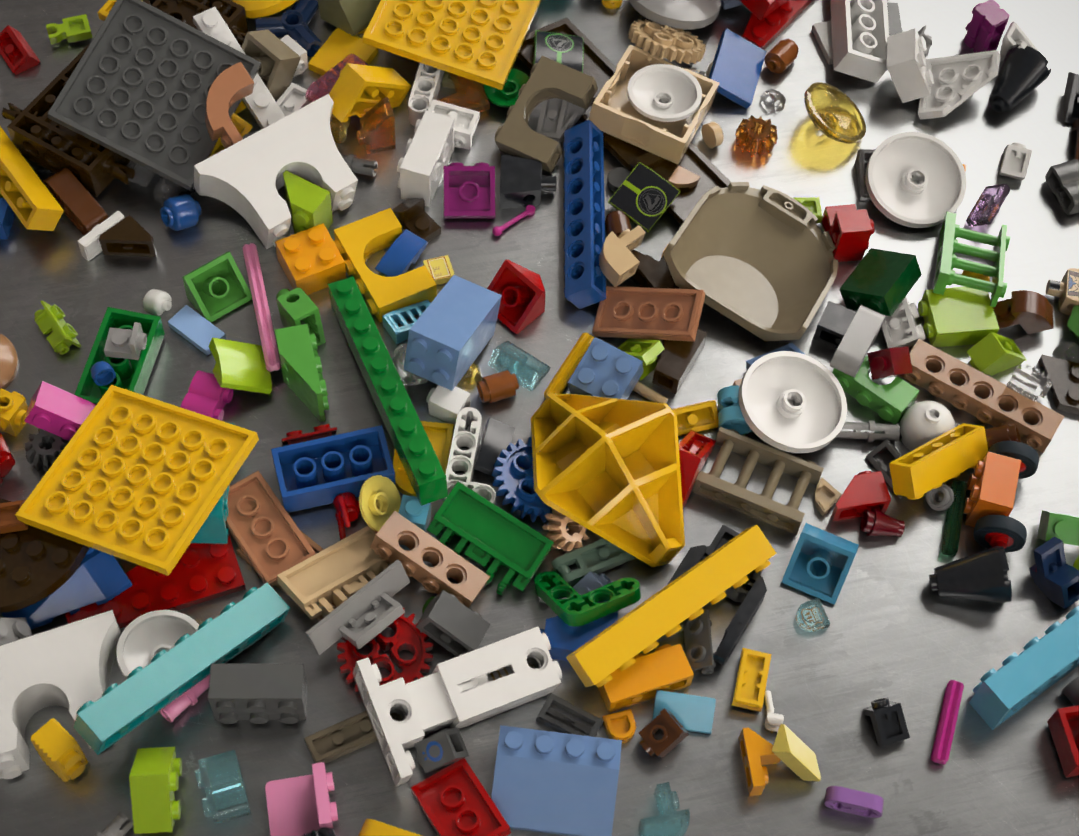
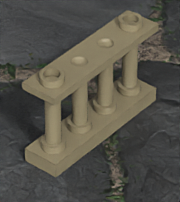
M720 427L715 444L721 447L710 473L699 471L693 493L797 535L805 513L798 510L808 484L811 483L817 486L824 468L812 461L802 460L740 435L733 429ZM731 451L747 457L734 484L720 479ZM757 462L772 467V471L761 494L746 489ZM783 472L799 478L788 505L772 500Z

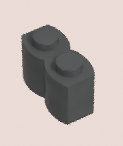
M1074 159L1050 166L1045 175L1048 187L1057 196L1061 208L1067 215L1078 213L1079 160Z

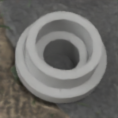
M942 483L941 487L926 493V500L932 509L944 511L952 505L954 493L950 486ZM941 492H943L944 499L942 502H940L938 498Z

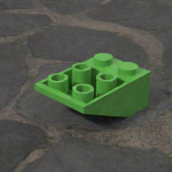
M308 324L275 329L284 382L320 422L326 421L324 411L329 410L325 379H323L322 375L323 370L320 356H318L317 352L318 347L315 333L309 334Z

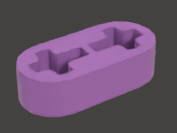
M840 786L827 787L824 805L830 809L869 818L881 817L884 799L878 795Z

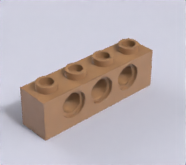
M396 511L392 513L375 535L370 546L381 559L388 560L391 563L398 559L402 563L407 576H412L422 583L427 591L439 594L444 590L456 596L459 602L467 608H470L490 578L482 570ZM399 545H405L410 550H403ZM423 561L430 562L434 567L426 566ZM447 578H453L458 584L451 583Z

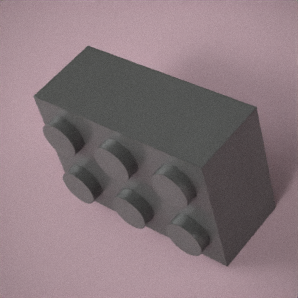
M211 664L208 700L215 720L225 724H234L238 720H250V722L255 724H264L268 720H280L282 723L294 724L299 722V720H306L308 684L304 664Z

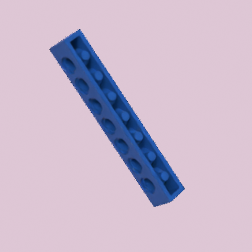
M590 120L565 130L563 143V168L565 182L563 183L565 190V202L563 204L565 211V223L563 225L565 231V244L563 247L565 252L564 295L568 301L572 302L579 309L606 299V277L599 265V255L605 241L603 132Z

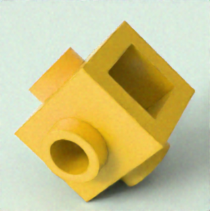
M2 388L0 389V431L17 437L26 425L24 420L28 411L27 400L16 391L11 393Z

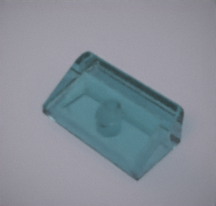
M509 341L496 347L489 361V366L499 372L508 370L510 374H515L518 384L530 391L537 387L551 368Z

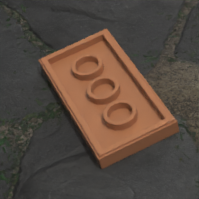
M606 286V299L599 302L592 333L595 337L695 342L706 294L704 290Z
M259 470L229 487V516H227L225 521L226 527L264 584L268 583L271 587L278 584L277 575L316 554Z

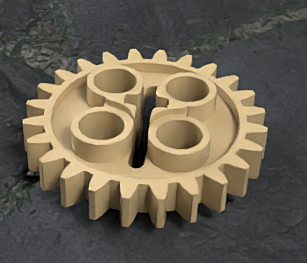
M647 19L631 23L628 38L631 39L630 42L635 43V47L642 48L643 52H649L651 56L656 55L660 59L666 58L670 62L675 60L679 64L682 61L686 64H690V62L696 64L697 61L701 62L706 50V45L702 44L703 41L699 40L698 36L691 35V32L661 25Z

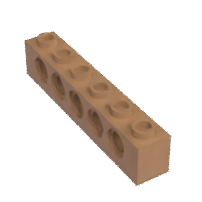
M921 339L917 340L909 353L913 373L901 375L909 383L924 388L933 396L948 401L957 409L964 410L977 417L981 422L988 423L994 427L1005 424L1010 426L1016 425L1020 433L1021 442L1044 453L1065 417Z

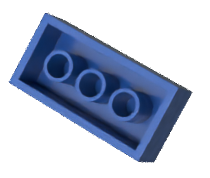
M382 425L271 449L282 503L288 513L333 503L336 496L345 492L353 493L355 498H358L362 485L372 476L382 475L389 478L395 484V472Z

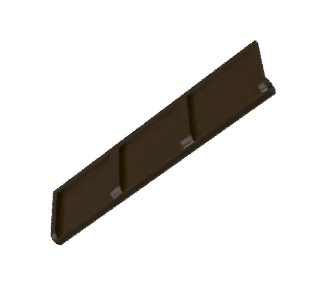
M567 17L537 29L539 31L583 37V73L594 77L598 87L593 97L594 102L605 83L614 75L616 66ZM535 31L526 34L517 55L530 70L533 67ZM593 103L579 119L581 123L589 120ZM603 132V146L630 172L641 162L667 181L677 166L701 176L699 183L695 187L679 188L681 192L666 210L680 225L683 224L699 199L707 191L716 186L720 188L728 187L731 182L692 142L679 164H676Z

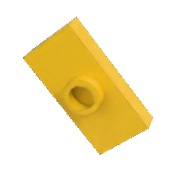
M742 648L732 706L761 712L771 654Z

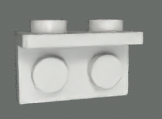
M433 99L428 111L455 118L454 147L470 150L472 136L480 120V112Z
M907 297L903 299L891 316L885 317L882 324L888 348L906 346L909 348L914 346L918 339H926L922 325H917L915 318L919 317L915 302L909 303Z

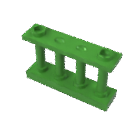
M947 211L939 233L933 293L943 295L947 285L956 284L990 292V306L996 307L999 297L1004 298L1007 289V283L1004 282L1005 251H1007L1010 243V236H1007V225L1002 224L998 236L960 228V225L956 224V213ZM956 238L995 246L994 251L958 243ZM960 253L993 261V266L956 258L957 255L954 254ZM953 268L991 276L992 282L956 274Z

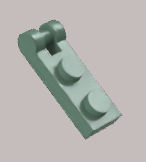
M603 538L559 556L551 564L555 572H559L561 577L573 587L590 571L599 574L631 561L635 557ZM576 564L578 569L571 572L569 566Z

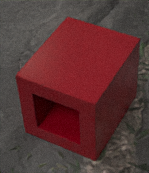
M908 346L887 348L867 353L872 380L913 373Z

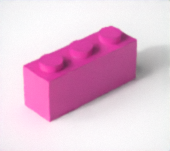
M42 381L32 396L24 422L70 441L97 404Z

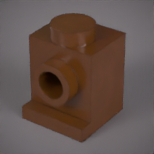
M664 708L656 718L639 732L643 738L639 743L650 756L656 754L658 757L663 758L684 740L689 733L676 717ZM662 729L664 732L663 738L656 740L655 732Z

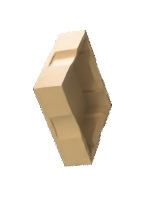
M630 44L618 62L614 75L605 83L593 102L589 120L607 134L679 164L714 101L719 82L689 69H684L697 79L702 89L701 104L697 111L690 117L675 122H660L647 118L640 114L628 99L627 89L629 80L635 72L643 67L654 64H673L660 59L656 55L651 56L649 52H643L642 49Z

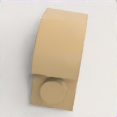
M639 225L632 230L626 229L618 237L612 231L604 241L599 255V265L602 273L614 287H617L634 275L640 263L631 253V251L641 245L646 233Z

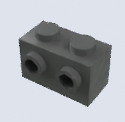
M444 590L430 601L416 625L419 630L456 657L476 650L490 626L479 613L470 610L459 602L456 596Z

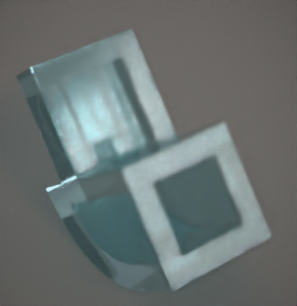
M669 782L657 784L654 797L659 815L640 820L638 826L640 836H685L690 821L689 809L677 811L680 809V804L676 791L671 792Z

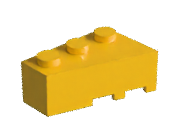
M347 63L340 71V76L329 93L334 101L332 114L343 123L347 122L350 116L357 115L361 118L366 116V112L375 110L378 113L399 107L410 90L411 85L393 68Z

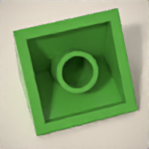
M230 251L182 277L188 300L198 313L209 322L217 320L252 300L251 291Z

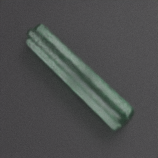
M958 479L954 480L951 484L954 501L947 509L941 552L949 556H955L958 552L967 483Z

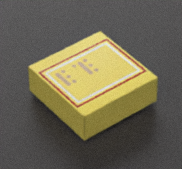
M448 255L423 260V266L427 267L437 285L447 283L455 275Z

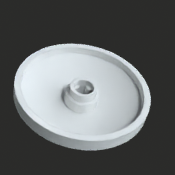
M902 132L885 139L871 155L865 172L868 194L878 210L890 220L912 228H927L942 223L947 211L954 213L958 209L966 192V174L957 154L942 140L921 132Z
M778 351L764 355L750 366L740 384L739 405L746 423L760 439L777 449L791 453H810L820 450L835 439L845 423L847 402L841 384L826 366L805 354L792 351Z

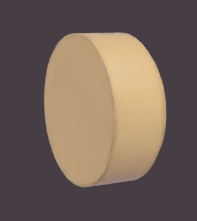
M710 122L702 126V138L709 148L720 146L723 143V132L716 122Z

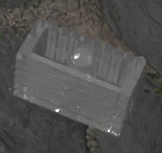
M1024 360L1017 365L1006 387L1036 402L1038 397L1045 398L1053 382L1049 380L1050 373L1045 374V370L1040 371V368L1036 369L1035 365L1026 364Z

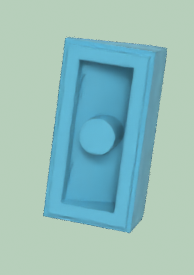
M657 690L652 720L665 708L676 717L687 731L711 734L716 699Z

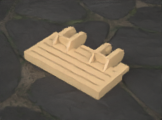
M366 526L277 575V583L313 620L320 615L326 617L335 610L331 603L338 607L348 599L341 590L350 598L389 567L388 564L391 565L392 563L378 557L374 550L370 548L377 533L369 526Z

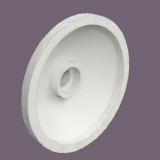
M654 64L643 67L632 75L628 83L627 95L631 105L645 117L660 122H675L686 119L697 111L701 104L702 89L697 79L688 71L673 65Z
M157 610L137 617L124 629L117 644V662L121 673L127 678L135 668L139 666L142 668L146 667L157 653L162 650L169 651L175 647L174 645L179 638L187 633L192 635L198 631L200 625L188 615L173 610Z

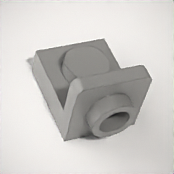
M134 322L133 330L110 327L104 348L105 356L139 360L140 352L145 350L147 344V334L143 333L141 323Z

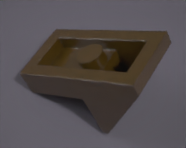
M407 199L392 209L404 230L407 229L425 241L429 242L441 234V227L425 212L424 199Z

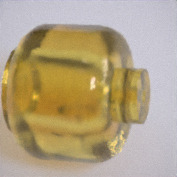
M473 363L457 385L468 390L474 389L477 386V382L482 381L480 367Z

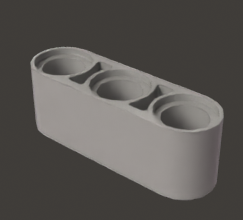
M861 305L831 360L830 367L855 378L886 316Z

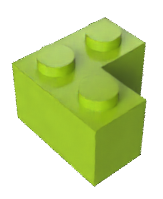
M175 747L138 748L129 775L134 834L173 832L175 820H180L181 804L180 800H175L174 791H178V777L182 776V759L176 758Z

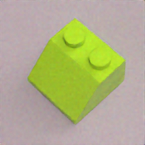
M285 170L283 179L286 202L291 214L294 234L324 223L328 230L333 224L330 191Z

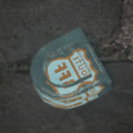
M819 598L801 604L796 612V623L804 631L814 632L828 628L830 625Z

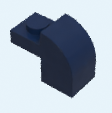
M1053 537L1033 550L1035 565L1031 566L1029 571L1034 583L1052 602L1066 609L1079 600V570L1066 564L1063 541Z

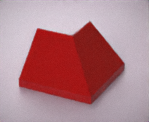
M508 259L505 260L487 289L502 295L497 318L515 334H519L545 312L546 291L539 274Z

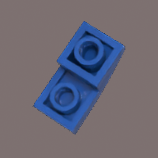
M405 229L375 267L376 271L386 277H394L406 273L411 264L415 265L428 242Z

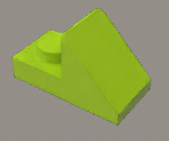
M628 338L618 347V349L643 361L644 372L639 380L644 379L655 369L657 356L665 349L660 340Z

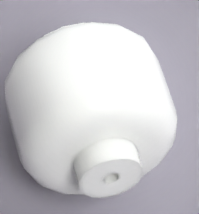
M152 289L144 296L143 308L145 311L159 316L164 311L171 309L172 298L165 291Z

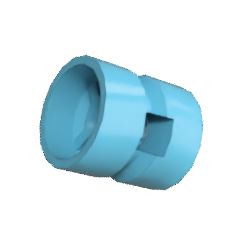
M740 386L724 387L717 393L719 428L733 429L740 435L750 433L752 430L746 423L739 405Z

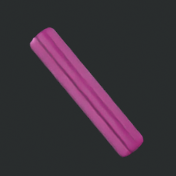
M950 680L946 686L931 754V760L941 765L946 764L949 760L964 689L963 683L955 680Z

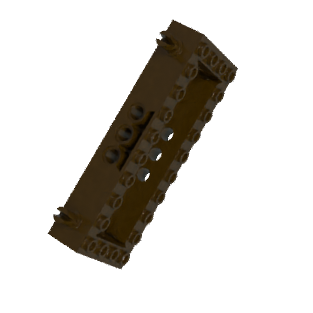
M143 0L145 3L181 20L195 29L197 27L193 22V16L216 7L241 47L248 32L245 7L231 0ZM89 43L24 110L14 106L12 103H8L9 109L3 108L2 117L12 121L7 128L13 144L23 157L54 174L63 168L69 169L85 189L97 197L114 178L126 185L129 184L128 178L134 179L135 170L126 166L131 160L49 119L47 115L89 47Z

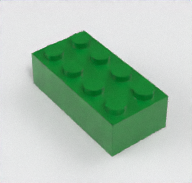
M107 307L74 395L97 404L111 385L143 395L165 336L161 317ZM134 322L141 323L143 333L147 334V344L145 350H141L139 360L105 356L104 348L110 327L133 330ZM99 361L108 362L116 373L115 379L105 386L96 385L91 377V368Z

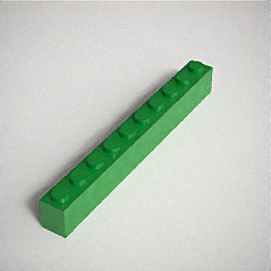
M354 277L328 284L333 311L420 505L422 506L448 497L446 475Z

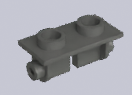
M706 609L703 614L692 621H689L688 618L683 621L686 658L692 671L701 669L703 674H711L714 672L713 668L716 667V662L713 659L710 628L712 621L709 618V610Z

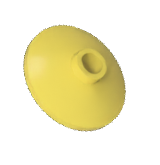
M382 475L368 478L362 485L359 495V507L364 521L371 529L378 532L394 511L399 512L401 497L397 487L389 478Z

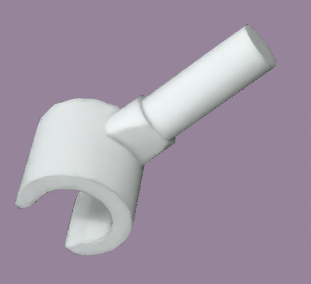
M765 691L766 717L764 728L769 731L778 732L780 724H783L784 715L774 713L771 691Z

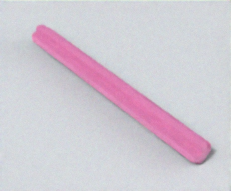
M254 243L245 244L242 247L266 369L269 372L278 371L281 368L257 247Z

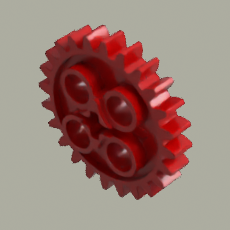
M414 613L407 618L402 614L388 626L395 631L396 634L394 636L384 637L379 633L375 636L377 642L372 639L365 644L372 649L370 654H359L353 644L344 637L341 638L344 642L337 643V650L344 653L337 655V662L345 663L340 667V673L349 672L346 677L347 684L355 681L353 671L356 662L369 657L371 665L376 664L378 668L384 667L390 672L388 677L382 678L379 686L402 677L405 684L423 678L424 676L420 672L429 673L430 666L425 662H432L433 655L427 653L432 650L433 643L424 642L429 636L420 632L421 630L416 627L417 624L413 623L415 619ZM380 647L384 651L391 650L390 658L387 656V654L379 655ZM402 650H408L412 652L414 657L410 660H403L399 657L398 653ZM393 663H394L397 667H399L400 669H402V672H401V673H398V672L396 671V669L394 668ZM355 684V692L359 691L357 684Z

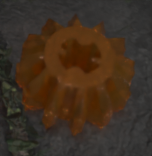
M751 115L748 120L743 119L736 129V146L742 147V153L750 152L751 157L754 154H758L760 157L765 153L770 154L777 143V126L771 125V119L763 120L762 115L759 118Z

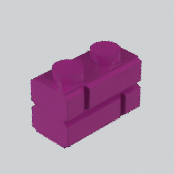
M987 0L974 6L971 14H973L972 19L965 27L967 32L963 42L969 48H973L974 53L997 50L1010 18V14L1003 8H1000V5L995 0Z

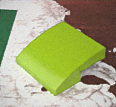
M218 338L211 339L208 347L216 361L213 373L220 387L265 394L271 393V374L266 369L261 345Z

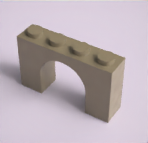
M542 56L539 62L533 65L528 82L520 88L519 98L515 105L510 106L503 126H500L496 131L495 142L499 150L514 157L540 161L542 169L552 173L563 151L558 141L537 133L529 127L530 114L539 103L553 98L565 100L587 110L598 90L595 78Z

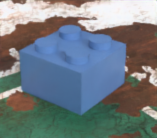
M594 337L568 381L570 393L628 399L644 372L643 361Z

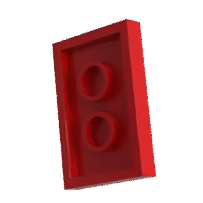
M465 758L411 787L413 796L438 836H507L511 834L509 825Z

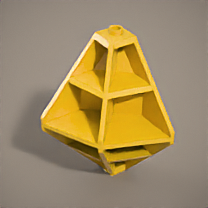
M552 392L549 393L546 400L531 417L534 491L546 505L649 566L657 567L669 564L685 546L677 415L666 403L578 394L554 395Z

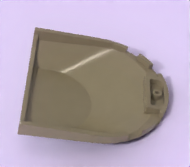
M730 182L728 187L720 188L716 186L707 191L699 199L663 253L676 286L681 289L704 290L706 294L705 304L764 341L800 340L830 290L838 271V260L834 259L832 253L835 249L834 243L828 231L822 233L816 225L818 218L804 205L787 194L764 185L761 190L750 188L749 182Z

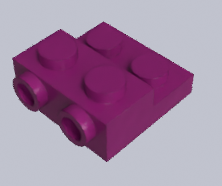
M450 163L449 166H444V219L495 218V166H489L488 163H475L474 166H464L463 163Z

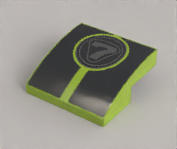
M639 162L608 203L618 211L624 212L626 216L649 232L681 191Z

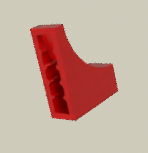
M692 430L679 443L683 510L699 471L702 470L716 444V440Z

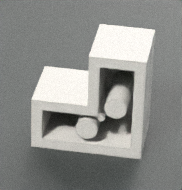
M916 28L887 36L886 67L902 103L930 96L931 85L934 84L931 70L927 71L925 67L926 59L923 51H926V43L923 36L919 37Z

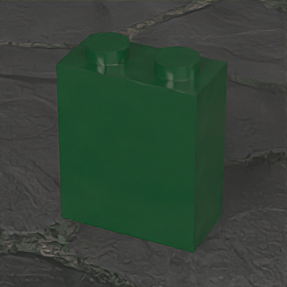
M871 248L840 287L846 308L858 310L862 305L882 315L891 316L922 275L916 255Z

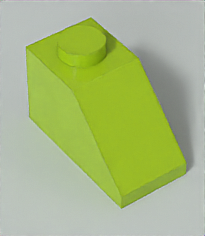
M994 332L989 333L966 351L971 358V366L990 376L1027 361L1013 339Z

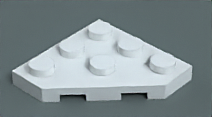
M999 50L926 59L925 67L927 71L931 70L934 84L931 85V95L920 98L918 108L920 120L945 117L995 78L999 72Z

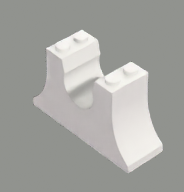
M327 94L194 165V188L197 193L202 196L218 199L235 209L249 223L266 249L272 246L276 247L275 241L289 236L291 214L286 201L277 192L284 186L283 173L285 170L330 191L332 212L338 209L341 211L345 210L353 203L358 179L344 161L335 145L330 127L334 101L330 95Z
M112 610L0 646V779H13L21 775L23 771L29 770L30 749L25 741V729L28 721L36 712L49 706L66 707L69 709L75 722L77 710L90 700L93 703L97 701L109 687L111 669L117 656V644L122 634Z

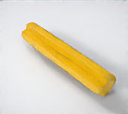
M586 332L582 333L544 392L545 399L551 392L554 395L563 393L569 379L593 341L594 337Z

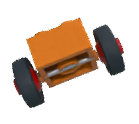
M1016 441L997 442L990 447L983 461L978 460L974 474H971L969 477L967 490H971L970 498H966L963 506V513L967 514L965 525L975 527L974 539L986 549L993 546H1003L1006 553L1018 551L1025 545L1027 537L1026 527L1020 521L1008 516L1014 506L1018 479L1031 477L1038 469L1039 455L1031 446Z

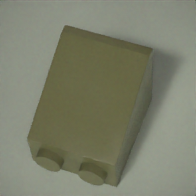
M318 0L320 17L324 21L355 36L368 27L381 0Z

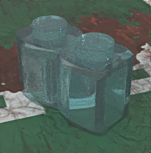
M235 750L198 760L200 769L195 771V776L199 789L205 787L207 798L201 799L205 817L211 816L214 824H219L251 814Z

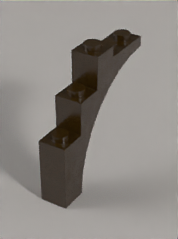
M635 250L631 251L640 263L635 274L629 278L638 284L639 287L679 289L675 285L664 256H662L660 261H657L650 255L642 254ZM698 327L695 342L663 340V347L665 349L662 351L655 367L652 383L677 394L704 348L707 333Z

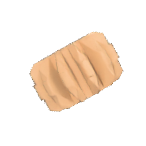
M552 508L553 514L547 513L544 515L549 522L542 526V528L549 531L545 537L554 542L553 548L570 552L573 548L579 549L582 547V540L590 539L586 534V530L589 529Z

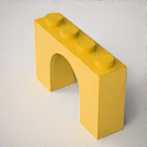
M391 207L334 229V243L345 261L346 272L348 275H353L361 294H364L366 298L365 303L370 314H375L380 323L382 322V316L389 312L425 300L432 302L437 296V284L425 265L394 277L377 275L366 266L367 260L374 253L390 247L402 233V226Z

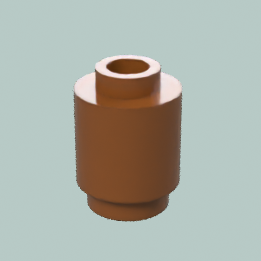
M791 39L779 41L765 56L767 68L775 73L784 72L797 58L799 52L797 44Z
M508 370L482 377V381L477 382V390L483 403L487 401L493 403L516 395V390L519 389L516 375L510 374Z

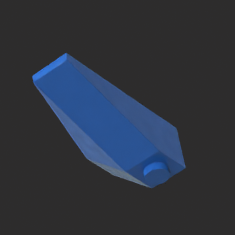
M90 547L76 572L59 589L35 604L12 612L2 613V616L4 618H26L32 630L51 623L56 616L67 612L73 615L80 611L81 607L95 602L97 605L106 603L133 585L113 555Z

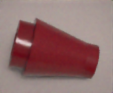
M874 508L864 511L860 523L861 531L866 532L867 536L901 537L905 528L903 520H898Z

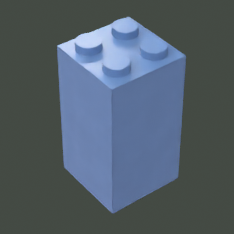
M453 275L410 328L404 370L453 391L493 337L502 295Z

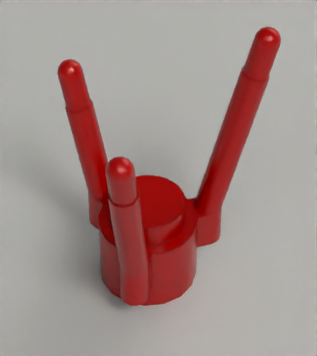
M350 492L339 494L333 501L337 512L335 517L338 522L340 541L346 538L345 527L349 528L350 522L356 520L361 512L359 501Z

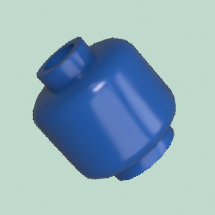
M182 194L165 200L163 207L160 209L161 219L166 227H170L174 231L184 230L197 225L199 215H201V206L190 195Z

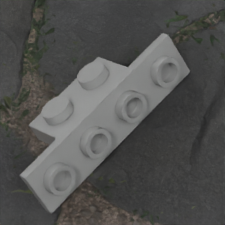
M398 559L306 632L318 655H321L342 637L360 649L405 613L402 605L392 598L410 583L404 567Z

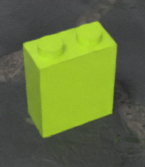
M969 287L946 288L944 294L941 295L933 293V289L925 290L922 299L918 302V312L920 316H923L925 323L924 332L926 338H929L930 345L936 348L977 344L991 332L997 334L999 326L994 309L990 306L989 292Z

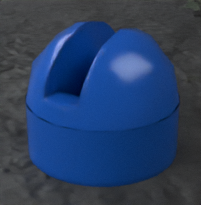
M99 361L92 366L91 377L96 385L105 386L115 379L116 373L108 362Z

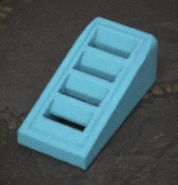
M429 300L389 312L382 316L383 327L396 345L408 339L409 330L417 321L414 315L418 314L420 317L423 313L422 311L426 310L430 305ZM409 318L412 323L408 324L406 319Z

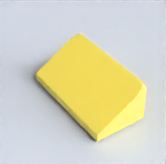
M780 724L772 752L803 781L819 782L821 776L815 753L786 725Z

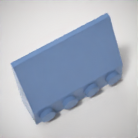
M500 725L491 799L511 829L567 836H612L622 740Z

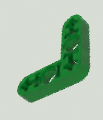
M542 572L534 580L536 594L567 625L573 627L588 624L630 606L641 598L640 583L634 578H622L583 595L574 590L556 572Z

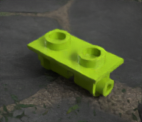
M43 300L40 301L44 309L35 312L34 321L45 335H48L53 330L46 338L54 351L64 355L69 351V347L72 344L81 348L82 346L76 339L78 333L63 319L65 317L64 312L56 304L51 306Z

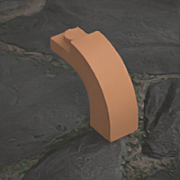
M241 62L227 68L214 80L206 101L205 123L212 141L220 138L225 149L243 140L232 123L228 111L235 102L253 93L254 81Z

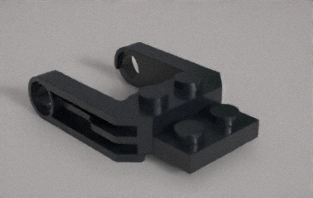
M722 525L710 546L700 545L689 549L669 583L740 533ZM753 570L746 575L749 580L736 589L731 586L724 591L727 595L726 597L742 604L725 630L720 645L715 653H713L714 661L723 666L728 661L763 602L767 592L764 579L761 577L763 570L758 573Z

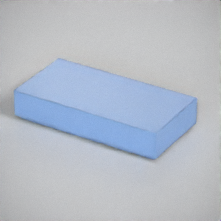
M187 304L167 321L171 329L207 356L211 353L208 346L212 338L226 339V334Z

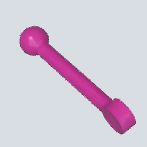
M527 205L524 212L502 226L494 227L492 230L493 234L500 236L503 230L525 216H533L536 210L535 207Z

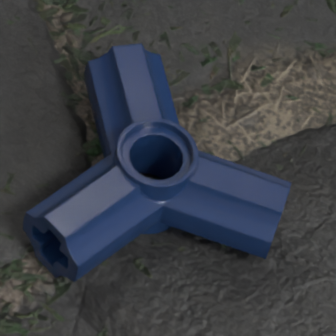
M297 0L291 10L284 12L282 16L255 18L256 31L269 30L278 38L288 35L307 51V56L311 58L322 46L321 40L307 26L319 9L318 1Z

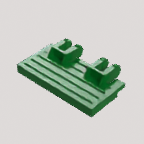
M459 481L451 490L427 528L428 532L438 537L442 529L446 527L447 529L439 541L447 546L455 534L461 540L453 551L460 556L465 551L464 555L484 568L493 557L494 561L486 571L490 578L485 586L492 582L501 565L508 568V572L497 586L496 593L499 595L505 593L517 573L519 575L512 586L523 592L554 545L552 540Z

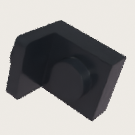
M881 698L872 701L871 707L863 709L864 714L871 717L879 746H886L910 738L901 703L889 701V698Z

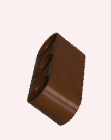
M63 168L43 181L44 185L64 210L65 215L84 236L94 226L101 224L109 218L105 210L69 169Z

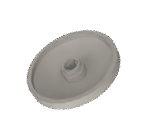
M629 0L631 5L646 18L658 24L677 29L706 27L715 21L721 7V0Z

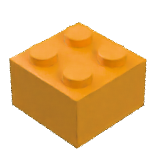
M324 223L275 241L277 259L293 289L301 288L309 295L327 288L330 283L346 279L345 261Z

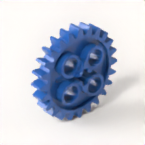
M529 437L526 444L521 439H518L516 445L509 443L507 449H502L499 457H497L494 463L495 468L492 472V476L495 477L492 486L499 487L496 496H505L502 505L509 503L513 505L511 513L520 510L521 519L526 514H529L532 522L536 520L537 516H540L543 523H546L547 519L544 515L553 513L552 508L540 500L541 498L534 491L532 438Z

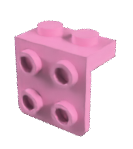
M324 762L312 764V775L274 780L266 783L265 791L270 836H303V834L321 828L333 829V821H338L336 801L330 802L329 791H334L332 772H326Z

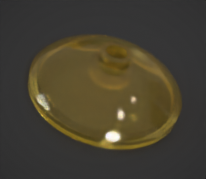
M822 82L813 83L806 89L804 94L806 111L815 127L821 133L835 141L848 144L857 143L864 137L866 133L864 118L858 107L846 94L836 87Z

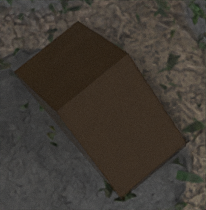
M130 215L99 237L103 255L156 257L157 254L153 236Z

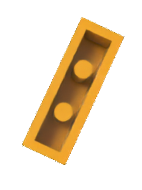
M679 643L674 646L665 644L658 647L653 653L647 655L639 653L634 656L636 660L634 664L623 671L619 668L611 673L613 678L598 689L609 714L653 699L657 690L674 692L691 686L694 673L681 644Z

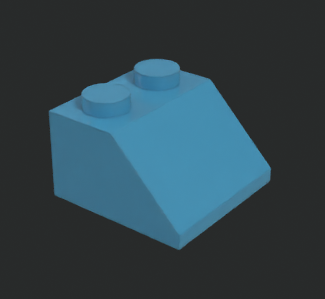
M805 523L781 583L835 605L859 545Z

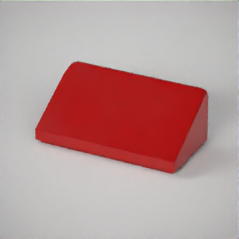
M7 25L0 32V55L13 74L17 75L41 63L18 30Z

